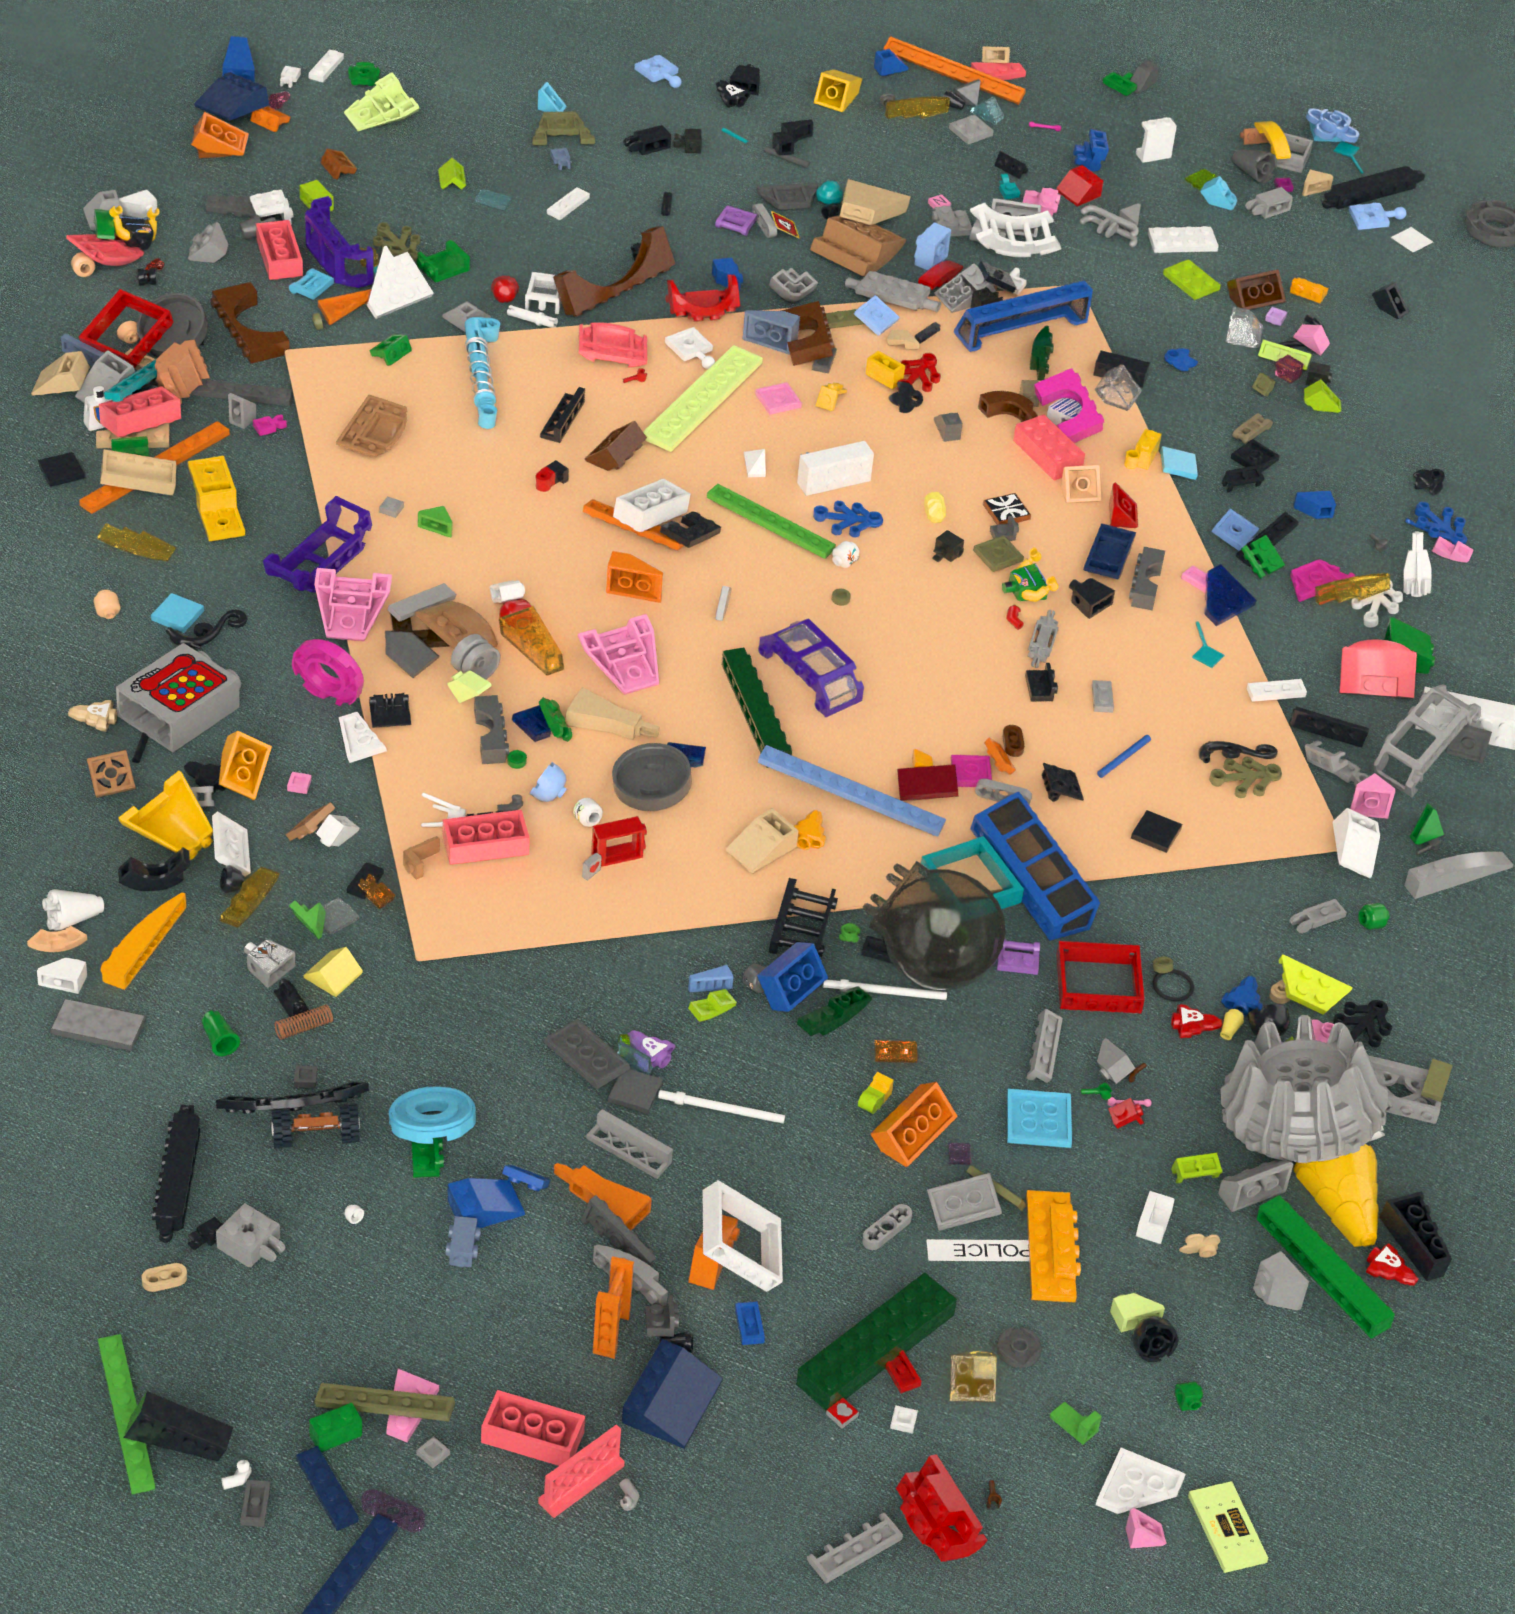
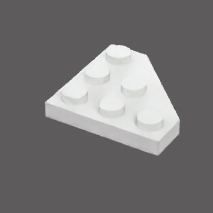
M1120 1448L1097 1498L1096 1505L1119 1514L1133 1508L1177 1497L1186 1474Z

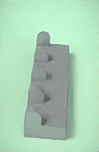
M1048 1009L1043 1010L1038 1015L1039 1026L1035 1030L1037 1037L1032 1046L1034 1054L1029 1062L1031 1070L1027 1073L1028 1080L1038 1078L1045 1083L1052 1079L1063 1019Z

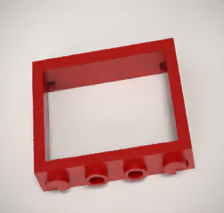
M119 289L79 335V340L103 353L108 350L135 368L140 364L145 355L151 351L156 342L162 338V335L172 326L174 321L169 310ZM126 306L158 320L129 355L97 342Z
M1059 941L1056 958L1060 1009L1142 1014L1145 998L1140 945ZM1065 961L1131 965L1134 996L1067 993Z

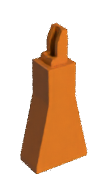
M559 1163L554 1165V1174L569 1184L570 1192L587 1203L597 1195L600 1200L607 1203L609 1209L616 1216L623 1220L625 1226L630 1231L651 1212L652 1198L607 1180L584 1165L580 1169L575 1168L574 1170L567 1165Z

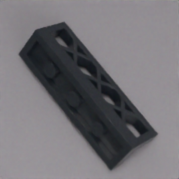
M578 387L574 395L564 394L541 431L540 438L558 443L562 441L585 403V388ZM554 431V435L547 432Z
M1297 706L1292 711L1289 723L1291 727L1361 748L1369 732L1367 727Z

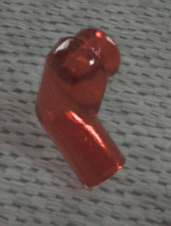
M156 258L147 264L145 270L149 268L161 270L165 263L161 259Z

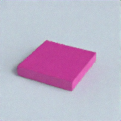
M951 755V765H956L958 787H976L980 779L992 780L990 756Z

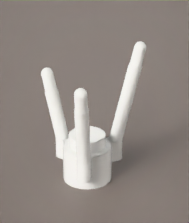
M422 793L423 797L443 805L433 804V808L448 812L447 819L465 817L466 809ZM443 822L422 823L421 826L443 827Z

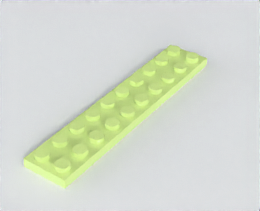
M733 345L643 431L647 437L645 441L672 452L762 364L763 357Z

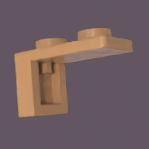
M435 836L403 851V865L406 871L412 874L416 880L423 877V862L421 860L440 851V839Z

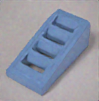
M728 965L690 975L688 990L689 992L732 989L733 974Z

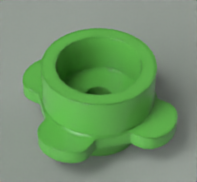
M847 923L841 926L840 930L842 933L839 935L841 941L853 943L859 941L858 934L860 929L855 924Z

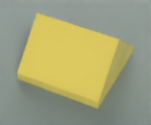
M347 947L330 951L304 974V978L337 997L363 973V970Z

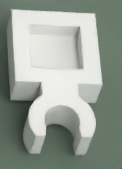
M285 66L281 73L280 86L287 83L289 88L293 86L292 82H297L301 74V68Z

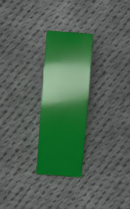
M94 209V232L97 238L115 239L114 219L109 214L110 210Z

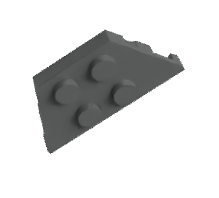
M818 183L757 186V194L778 210L810 208L818 189Z

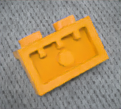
M1298 277L1292 280L1290 293L1321 303L1327 295L1329 288Z

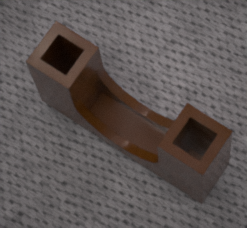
M819 301L781 310L800 316L799 331L805 329L815 330L812 335L806 338L787 342L793 366L833 356L832 349L835 347L825 308L820 306Z

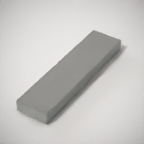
M443 583L390 604L388 611L400 622L414 616L416 611L454 600L456 593Z

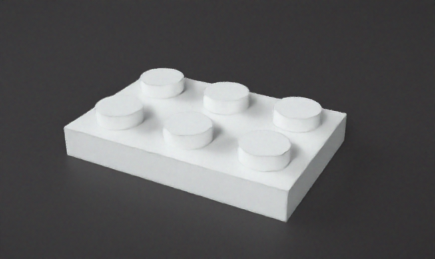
M217 811L212 815L215 859L221 864L235 867L246 877L251 873L247 829Z

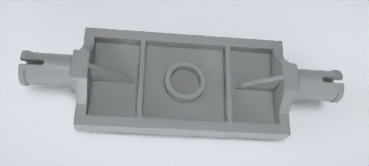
M869 271L861 281L848 277L845 282V287L855 289V294L870 298L876 295L881 301L914 310H923L925 308L938 312L941 307V302L927 298L930 294V287L874 271Z

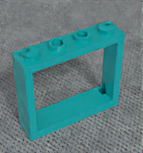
M984 836L922 856L920 865L922 876L927 879L931 889L935 890L940 901L946 905L950 914L959 923L1022 902L1024 888ZM977 855L1004 891L963 904L937 868Z

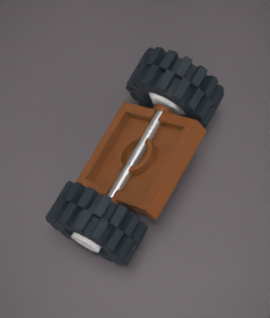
M357 1103L339 1105L340 1121H338V1116H333L332 1112L320 1113L319 1117L312 1118L311 1114H300L291 1124L289 1108L272 1109L271 1126L274 1149L292 1147L291 1130L292 1132L337 1129L338 1127L341 1130L342 1144L360 1142V1121Z

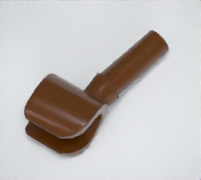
M1142 1063L1128 1074L1130 1075L1129 1082H1134L1136 1074L1147 1067L1145 1063Z
M990 1480V1495L986 1506L990 1509L991 1501H995L999 1509L1002 1498L996 1494L995 1482Z

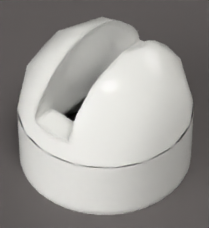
M349 1205L345 1209L344 1215L350 1223L356 1224L364 1217V1210L358 1205Z

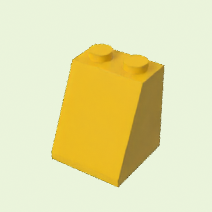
M835 69L821 72L814 103L844 112L858 95L862 78Z

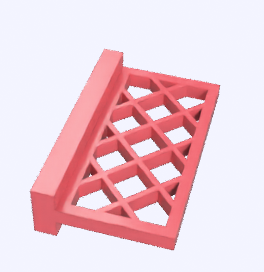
M616 1424L545 1476V1492L538 1498V1503L553 1518L624 1467L625 1461L619 1456L621 1428Z

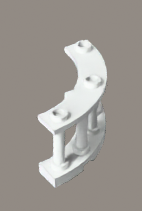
M986 203L970 209L971 213L980 220L982 232L976 234L977 239L987 249L991 248L998 254L1010 257H1031V254L1040 253V255H1045L1061 250V245L1055 235L1051 236L1048 224L1054 222V219L1048 210L1029 216H1008L992 210ZM1042 226L1045 239L1033 241L1030 228ZM998 228L1006 229L1008 239L999 235ZM1023 229L1026 241H1016L1013 230Z

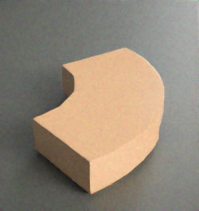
M72 926L58 932H48L41 929L27 942L29 947L39 951L61 952L81 945L87 940V935Z

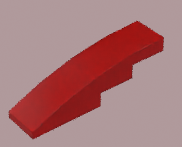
M950 260L943 261L925 272L919 278L918 284L928 286L931 290L936 286L941 287L952 280L963 269V266Z

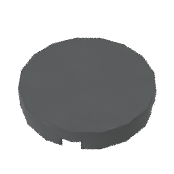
M1008 1328L998 1338V1355L1006 1364L1012 1367H1030L1041 1356L1040 1338L1027 1328Z

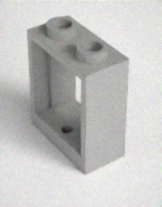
M1284 133L1289 149L1304 155L1291 153V158L1277 159V167L1302 173L1311 154L1313 140Z

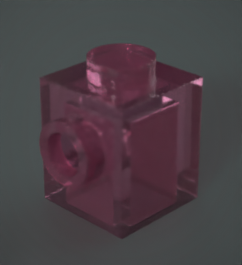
M1287 354L1276 362L1275 375L1291 384L1301 377L1304 363Z

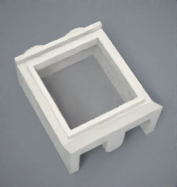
M532 272L527 294H525V310H529L531 300H538L541 311L545 310L546 302L556 303L555 314H559L562 302L553 279L555 275Z

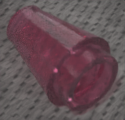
M284 91L270 95L268 99L269 106L273 109H280L290 99V94Z

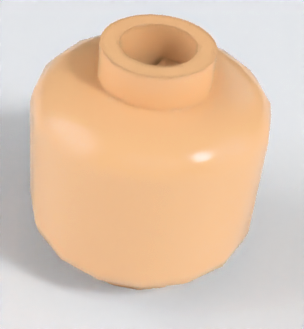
M80 252L73 256L71 266L78 276L88 277L94 272L95 263L88 255Z
M102 590L94 597L93 602L98 616L111 619L119 613L121 607L116 593L110 590Z

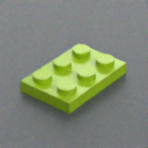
M1189 259L1165 268L1163 271L1165 277L1194 300L1220 290L1221 285Z

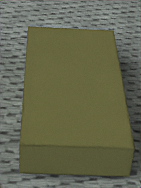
M1432 1059L1421 1096L1441 1102L1453 1065Z

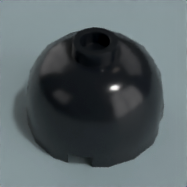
M1282 1004L1264 1005V1010L1258 1011V1008H1255L1247 1015L1251 1030L1256 1036L1261 1026L1268 1021L1275 1024L1279 1036H1282L1290 1025L1289 1010Z
M1149 1316L1142 1319L1134 1328L1132 1335L1136 1352L1143 1360L1148 1362L1162 1361L1160 1358L1166 1355L1169 1357L1176 1350L1179 1342L1178 1335L1172 1324L1159 1316Z

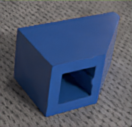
M890 49L877 51L875 54L874 68L881 76L900 73L909 69L903 60Z
M733 258L714 259L712 275L716 283L728 287L727 275L734 274L740 291L741 284H743V276L739 273L738 265L734 263Z
M1331 491L1296 492L1293 506L1295 509L1315 519L1333 518L1336 503Z

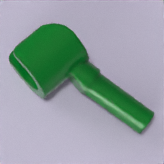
M1107 1083L1100 1084L1098 1088L1081 1089V1094H1100L1104 1100L1112 1097L1110 1094L1112 1090Z

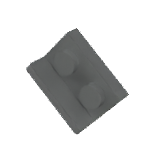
M668 1295V1306L660 1304L645 1306L647 1336L674 1337V1328H679L678 1303L673 1302V1295Z

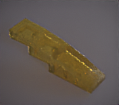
M916 97L887 102L885 116L888 119L903 116L904 119L919 116L922 119L946 113L949 110L950 98Z
M108 523L105 524L97 537L98 540L115 548L162 561H168L176 547L145 531L138 534L126 527L121 531Z
M1390 574L1362 575L1315 587L1316 602L1319 605L1332 600L1340 603L1354 597L1360 601L1390 590Z
M264 867L258 869L242 883L241 891L231 899V906L221 913L220 921L237 928L242 925L264 900L279 878L280 873Z

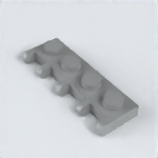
M883 1512L879 1515L881 1522L873 1527L868 1522L862 1524L864 1532L852 1538L849 1533L843 1535L845 1543L833 1549L830 1544L824 1546L826 1554L817 1559L813 1554L807 1556L808 1562L825 1583L832 1581L902 1540L903 1534L886 1513Z

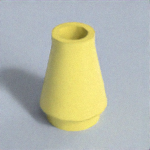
M1230 1009L1225 1013L1220 1033L1223 1039L1231 1040L1233 1035L1244 1023L1242 1012Z

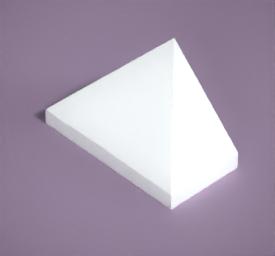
M765 449L744 452L747 476L765 477Z

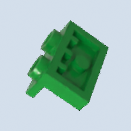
M392 334L370 349L371 356L384 358L387 366L392 365L412 351L407 335Z
M147 436L111 439L112 451L150 457Z
M442 1137L433 1138L432 1144L411 1141L413 1178L439 1177L440 1168H444L443 1154L439 1155V1151H443Z

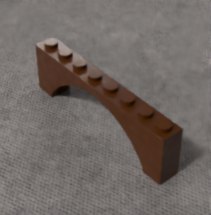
M652 227L641 232L642 240L635 262L630 270L613 284L608 286L592 284L581 278L576 273V270H565L553 276L565 314L573 315V317L582 315V311L591 310L596 307V304L605 303L608 301V298L621 295L620 292L633 289V285L643 284L646 282L645 279L658 276L657 273L670 270V267L675 265V261L664 227Z

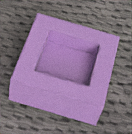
M1271 307L1265 321L1281 326L1286 319L1287 312Z

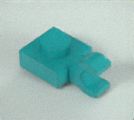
M1007 173L1001 174L1002 181H999V191L1004 199L1019 198L1020 191L1015 182L1010 183Z

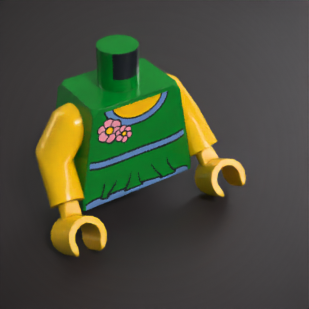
M1034 547L1029 550L1030 558H1026L1015 570L1010 572L1009 582L1002 583L1003 592H1013L1018 601L1037 602L1039 600H1046L1049 590L1056 591L1058 589L1057 580L1054 576L1045 580L1036 563L1032 564L1033 561L1038 562L1041 560L1040 552Z

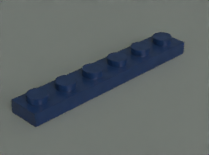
M377 1514L302 1614H335L398 1530V1524Z

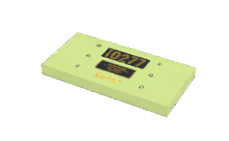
M1232 1481L1189 1491L1188 1497L1224 1573L1267 1563L1268 1556Z

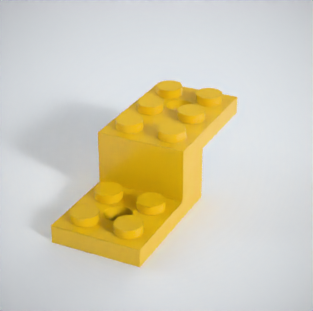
M224 456L188 461V468L196 488L197 508L208 540L217 541L245 536V528L237 509L236 488Z

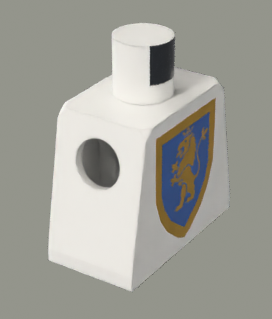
M102 386L94 387V395L85 398L84 424L89 431L105 428L100 424L99 404L111 401V399H105Z

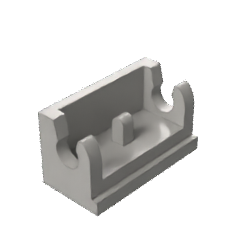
M1321 741L1305 745L1307 762L1326 771L1334 773L1348 765V760L1340 759L1341 756L1345 755V752L1339 751L1332 754L1323 748L1317 747L1322 744Z

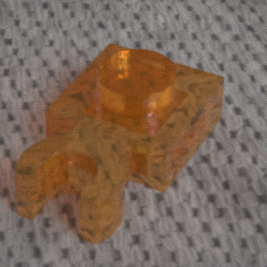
M368 874L367 882L360 879L359 887L367 891L366 897L377 908L381 909L394 900L396 895L383 882L377 884L373 875Z

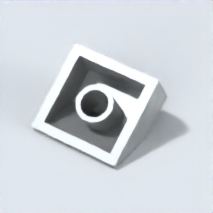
M1280 1251L1260 1262L1253 1289L1256 1295L1262 1298L1268 1305L1298 1311L1302 1307L1309 1281Z

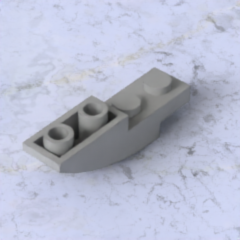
M603 1245L594 1246L593 1261L598 1268H602L608 1273L609 1277L612 1256L633 1261L632 1287L636 1291H640L650 1304L667 1305L668 1291L658 1283L659 1273L642 1260L621 1250Z

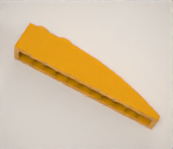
M185 893L178 894L150 913L129 932L118 947L113 949L111 956L101 965L100 971L102 972L103 982L123 990L127 988L186 909Z

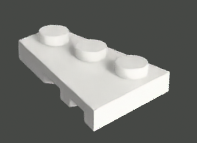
M358 712L339 717L347 758L350 763L387 751L385 745L380 742L377 735L371 731Z

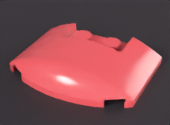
M96 234L67 235L66 237L67 240L91 259L107 266L127 265L144 255V251L139 247L127 246L116 234L114 240L97 238Z
M591 323L590 327L585 328L581 324L579 325V354L593 362L595 359L627 363L628 367L642 366L647 364V335L644 334L642 338L635 334L634 329L616 324Z
M1364 640L1342 648L1339 693L1414 698L1417 653L1404 645L1387 640Z

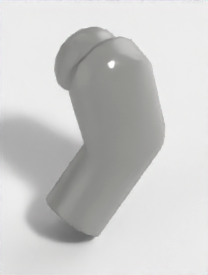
M627 1478L619 1484L625 1493L623 1500H620V1505L625 1511H630L636 1507L639 1493Z

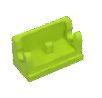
M1217 1153L1176 1158L1171 1168L1172 1174H1177L1176 1183H1182L1183 1179L1208 1175L1217 1178L1223 1172Z

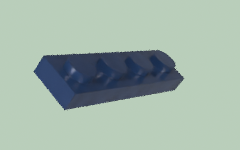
M316 1446L297 1454L296 1461L336 1531L359 1522L356 1511L319 1447Z

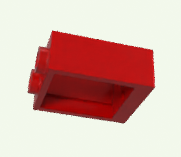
M636 816L593 826L591 855L594 853L601 855V867L643 858V850L646 849L644 836L647 835L645 824L641 823L639 817ZM632 835V842L606 847L607 840Z

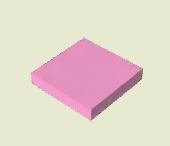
M787 382L759 388L755 392L769 415L801 408L802 405Z

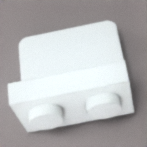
M273 190L250 196L251 204L256 215L259 217L280 213L283 221L290 220L291 223L293 211L292 208H289L288 199L285 198L282 190Z

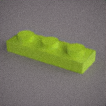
M1263 340L1258 356L1307 371L1312 354Z

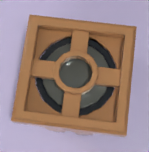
M126 750L87 759L96 798L136 789Z

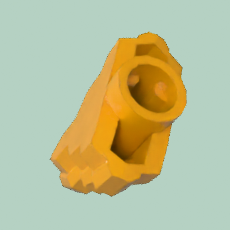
M812 811L806 816L805 820L798 821L794 825L799 831L797 840L799 848L807 850L810 847L819 849L824 846L826 836L824 835V828L821 826L823 818L820 811Z

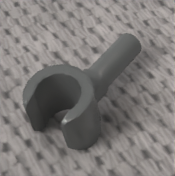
M1374 533L1370 534V537L1376 541L1375 548L1377 551L1382 552L1387 549L1384 546L1387 544V539L1381 540Z
M1435 838L1427 841L1428 845L1417 850L1416 855L1429 850L1438 851L1440 847L1439 839Z

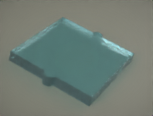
M620 1040L617 1053L630 1064V1068L652 1076L653 1066L651 1065V1057Z

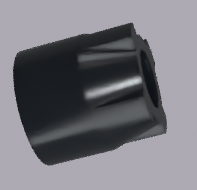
M831 203L822 207L821 214L825 219L838 215L839 207Z

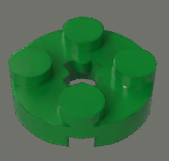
M358 62L356 66L352 67L351 65L349 67L348 77L352 85L375 86V83L380 78V69L378 67L375 68L374 64L370 62Z

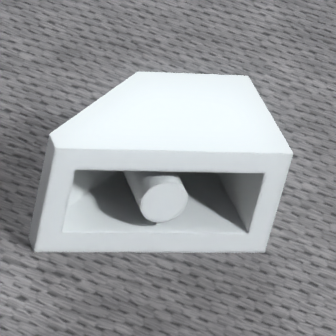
M148 190L119 198L120 206L123 209L122 215L145 218L148 217L147 212L151 207L153 213L157 209V200Z
M329 814L316 834L321 837L320 841L324 845L339 847L357 833L360 828L345 816Z
M63 958L42 966L37 970L38 985L79 994L87 977L86 962L78 959Z

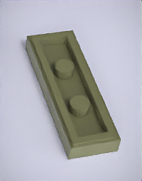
M971 1165L966 1171L970 1177L984 1174ZM992 1179L996 1194L1020 1211H1023L1026 1203Z

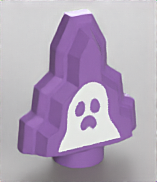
M635 1030L627 1033V1039L630 1045L636 1049L635 1055L640 1059L639 1064L645 1070L650 1071L656 1066L664 1068L671 1060V1053L675 1049L673 1043L668 1040L662 1041L657 1037H648L644 1033Z

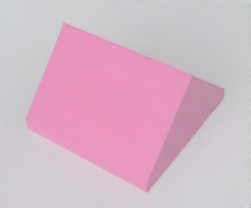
M1374 773L1356 784L1350 809L1367 817L1388 819L1395 788Z

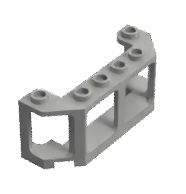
M1444 684L1432 687L1428 693L1425 692L1421 696L1419 703L1409 710L1408 716L1397 724L1396 730L1388 734L1379 756L1374 762V773L1408 796L1413 797L1418 791L1415 786L1419 781H1423V774L1466 724L1470 725L1472 721L1476 723L1481 717V707L1475 703L1467 705L1449 694ZM1445 699L1460 708V711L1444 730H1439L1419 718L1431 703L1438 705ZM1413 724L1436 738L1419 759H1414L1395 747ZM1389 755L1412 769L1405 786L1382 772L1388 763Z

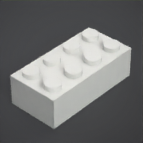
M866 441L800 455L797 483L804 494L808 496L871 481L874 453Z
M663 478L617 497L613 517L620 520L621 523L629 525L635 531L643 532L687 513L691 493Z

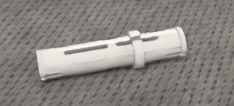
M513 305L508 307L511 310H507L508 316L536 323L537 326L543 325L555 328L554 324H558L557 318L546 316L542 312L536 313Z

